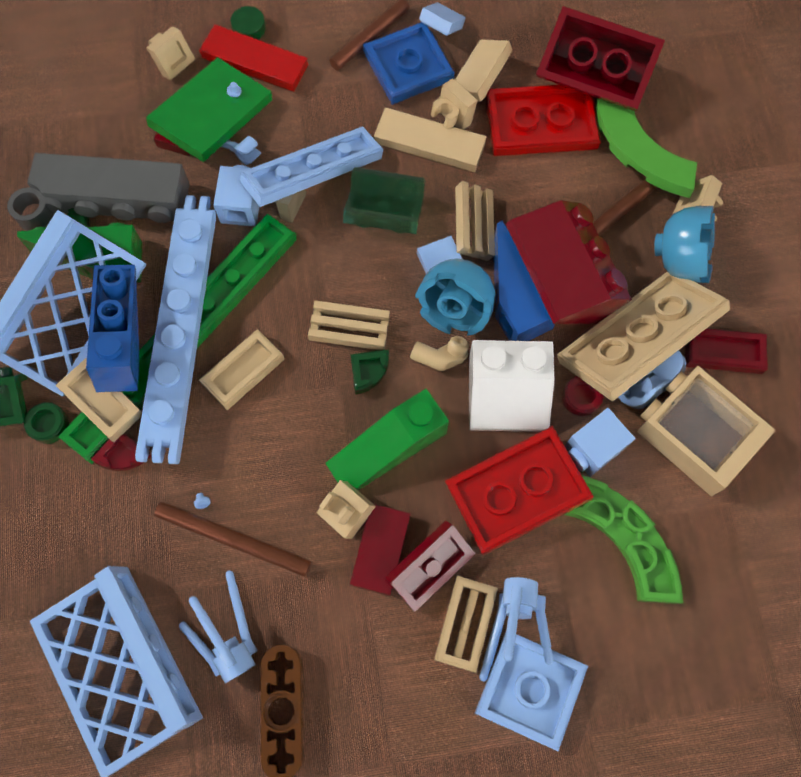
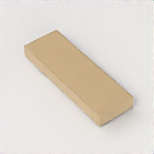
M385 107L374 134V139L379 145L476 172L487 136L456 127L446 129L442 123Z

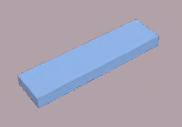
M362 126L240 172V182L257 204L262 207L382 158L384 149Z

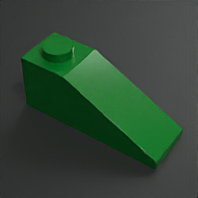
M425 388L389 411L325 464L337 483L340 480L347 481L355 489L360 490L446 435L449 420L430 392Z

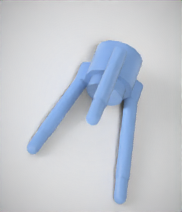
M231 570L226 572V580L242 642L239 643L236 637L224 642L205 609H203L195 596L189 598V603L215 648L211 651L186 622L179 624L180 630L209 663L215 676L220 675L225 684L254 667L256 664L251 655L258 651L251 639L234 573Z
M511 577L504 580V591L499 594L498 610L480 673L481 681L488 679L506 616H508L504 660L511 661L513 658L518 619H531L532 611L536 613L545 663L547 665L553 663L551 641L545 614L546 597L538 595V582L520 577Z

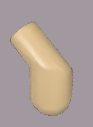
M461 336L452 337L447 345L438 349L417 341L411 352L410 359L438 371H444L464 362L468 357L469 344Z

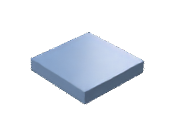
M505 632L475 714L559 751L588 666L553 650V663L547 665L541 645L517 634L513 658L511 661L504 660Z

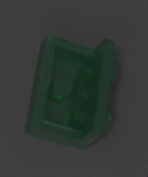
M354 167L351 173V190L343 212V223L354 224L363 228L373 227L392 230L396 233L417 234L423 208L425 178Z

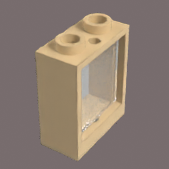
M697 366L688 376L681 371L665 388L671 395L663 403L656 398L641 414L640 417L646 422L637 432L704 491L713 496L724 490L776 430L701 367Z

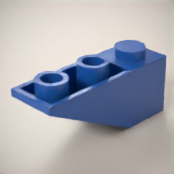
M503 221L497 223L494 235L495 318L509 341H530L552 330L555 324H553L508 229Z
M94 265L86 369L96 392L138 391L139 334L135 265Z

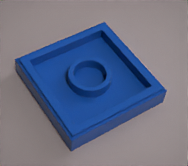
M422 22L363 44L364 54L392 105L439 87L452 78L454 79L455 72L428 25Z

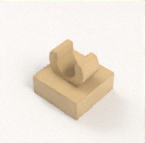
M173 26L163 34L157 33L148 41L149 46L146 47L161 74L169 80H172L195 60L181 31Z
M452 78L442 85L440 98L434 101L431 116L435 117L441 113L445 117L444 128L449 129L455 126L464 130L471 125L478 100Z
M714 175L696 180L691 197L680 196L674 213L694 206H714V208L722 206L723 201L718 195L722 183Z
M340 480L332 492H329L324 498L316 513L345 539H352L376 506L350 483Z

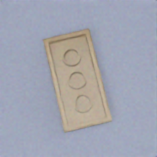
M666 272L631 298L630 302L607 316L557 354L559 363L608 399L614 401L730 310L729 300L694 281L679 279Z

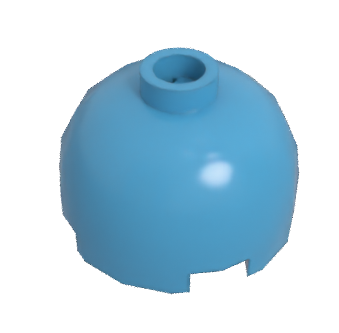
M714 206L684 208L674 213L667 220L663 233H656L655 256H662L664 268L670 275L696 283H710L713 264H708V260H711L712 247H714L715 243Z
M456 258L445 260L432 267L421 282L415 297L418 298L422 306L420 310L421 316L431 326L447 334L451 333V328L468 331V336L482 331L488 323L495 304V289L490 276L480 266L471 261Z

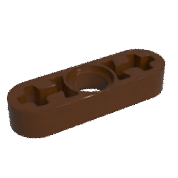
M276 645L264 654L261 661V766L268 777H293L300 770L304 759L302 659L294 648L286 645ZM285 652V658L293 661L294 664L293 669L286 670L285 685L294 682L295 692L281 690L270 694V684L279 685L278 671L271 670V662L277 661L279 653ZM281 697L289 699L295 709L293 719L285 725L275 723L270 715L272 703ZM295 729V739L291 737L285 738L286 752L294 754L295 759L294 762L286 766V771L282 772L278 763H271V755L279 751V738L270 740V731L284 733Z

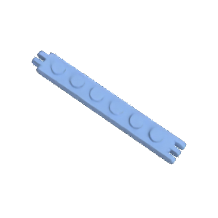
M186 195L184 208H176L135 453L137 462H147L150 447H153V463H163L166 448H169V464H179L216 222L215 210H210L211 201L209 196H201L199 208L195 209V196Z

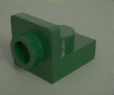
M12 367L0 368V426L24 423L27 414L21 382L27 380L28 377L20 372L13 373Z

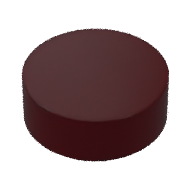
M578 376L572 378L567 383L562 393L564 406L569 412L577 416L593 414L600 407L604 399L603 394Z

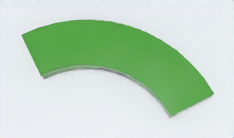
M596 98L595 112L599 131L604 133L610 143L609 149L616 158L627 168L632 166L638 172L645 175V181L673 194L690 198L695 186L697 162L679 157L655 143L640 126L634 110Z
M582 475L594 496L593 500L564 515L578 518L595 526L614 542L631 569L636 587L637 601L670 604L683 603L682 585L677 565L671 550L667 549L662 537L654 527V522L632 500L629 501L618 492L609 488L607 484Z

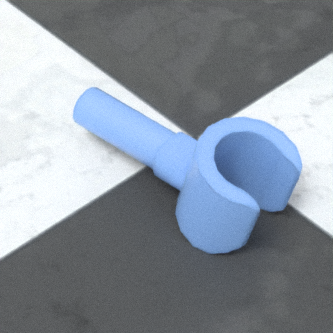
M247 136L240 143L228 140L221 146L234 152L238 159L246 165L252 163L262 154L261 151L256 149L258 143L251 136Z

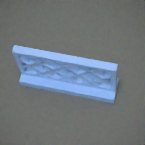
M57 210L0 301V361L60 396H65L55 386L58 382L47 377L43 361L64 356L68 369L67 374H69L87 358L88 341L84 347L70 350L64 327L85 323L89 336L90 313L84 294L92 293V287L83 289L77 267L95 263L106 265L105 261L123 258L135 265L137 281L147 264ZM80 233L93 240L97 257L76 262L72 246ZM101 246L110 250L113 254L103 255ZM68 256L69 263L61 265L65 257ZM71 269L76 291L55 295L51 281L53 276L58 271ZM46 289L48 297L40 298ZM78 296L84 318L62 323L57 300ZM50 302L55 324L34 329L30 313L35 305ZM25 323L27 331L19 332ZM57 329L63 351L42 356L36 334ZM29 335L35 358L19 361L6 352L15 338ZM80 352L73 363L71 354ZM36 362L38 371L26 364Z
M119 566L104 568L94 575L95 580L29 621L101 777L111 776L181 730L203 719L128 567ZM97 591H100L105 602L101 620L83 615L88 597ZM75 606L74 612L67 611ZM59 615L71 619L65 642L54 640L47 625L48 622ZM111 617L113 618L115 624L110 622ZM81 622L98 626L92 650L74 645ZM108 629L118 631L124 641L119 658L101 653ZM72 652L89 657L83 681L72 678L69 673L68 664ZM130 655H131V657H132V659H133L134 662L129 661ZM99 660L117 665L110 689L92 684ZM126 668L137 670L143 680L139 697L120 692ZM90 691L108 696L102 720L90 717L88 714L86 703ZM149 694H150V696H151V698H152L153 701L148 700ZM117 699L136 704L130 728L111 723ZM145 707L158 711L166 729L155 736L139 731ZM108 731L127 737L122 757L112 763L104 748ZM136 740L144 742L141 745L134 748Z

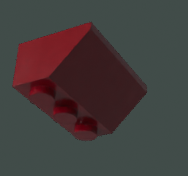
M562 6L536 77L637 111L665 40Z
M565 200L554 202L513 218L506 223V227L553 324H597L632 299L626 289L627 281L624 275L615 268L609 256L610 248L608 244L598 235L592 223L594 218L591 211L582 203Z

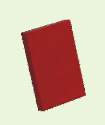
M562 85L489 89L485 96L493 156L598 150L601 142L593 96Z
M553 426L445 480L482 555L593 500L594 497Z

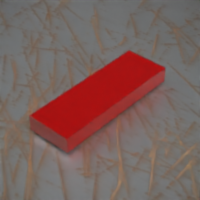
M214 24L199 49L203 59L212 62L218 57L243 74L292 92L297 88L309 66L307 57Z

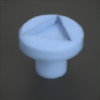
M232 82L227 88V94L231 97H238L241 95V88L237 83Z
M198 493L194 501V507L196 509L208 507L211 503L209 497H205L203 493Z

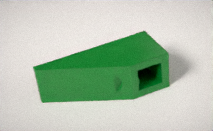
M111 223L108 226L97 227L84 225L142 261L143 242L133 225L124 223ZM46 227L17 231V237L31 252ZM80 233L72 246L76 262L97 257L93 240ZM101 246L103 255L113 254V252ZM68 256L65 257L61 265L69 263ZM123 258L105 261L106 265H133ZM99 263L77 267L78 272L93 280L94 265H99ZM142 273L136 283L142 282Z

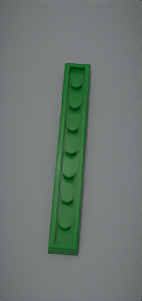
M268 213L207 277L197 348L297 240L296 233ZM155 334L139 350L138 391H121L140 411L144 405ZM83 412L58 436L91 464L93 463L91 460L93 456L109 440Z

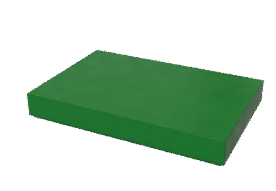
M217 57L146 117L147 125L201 162H204L272 101V91ZM232 82L237 83L241 88V95L238 97H231L227 94V88Z

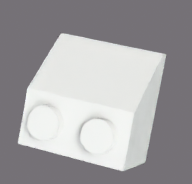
M472 341L469 354V430L541 432L549 428L554 388L553 342Z

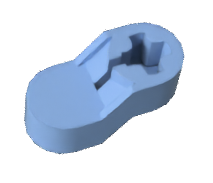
M678 350L618 398L631 408L641 409L647 407L661 393L666 391L665 388L681 371L684 373L686 368L685 357Z

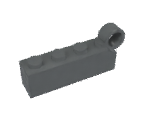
M35 153L27 182L29 187L14 192L8 200L7 208L10 215L24 230L46 227L57 210L69 213L68 210L74 208L77 214L90 218L97 215L114 216L121 220L144 218L159 223H168L170 220L174 221L176 208H184L185 197L188 195L190 183L180 163ZM39 204L34 213L22 215L25 208L29 205Z

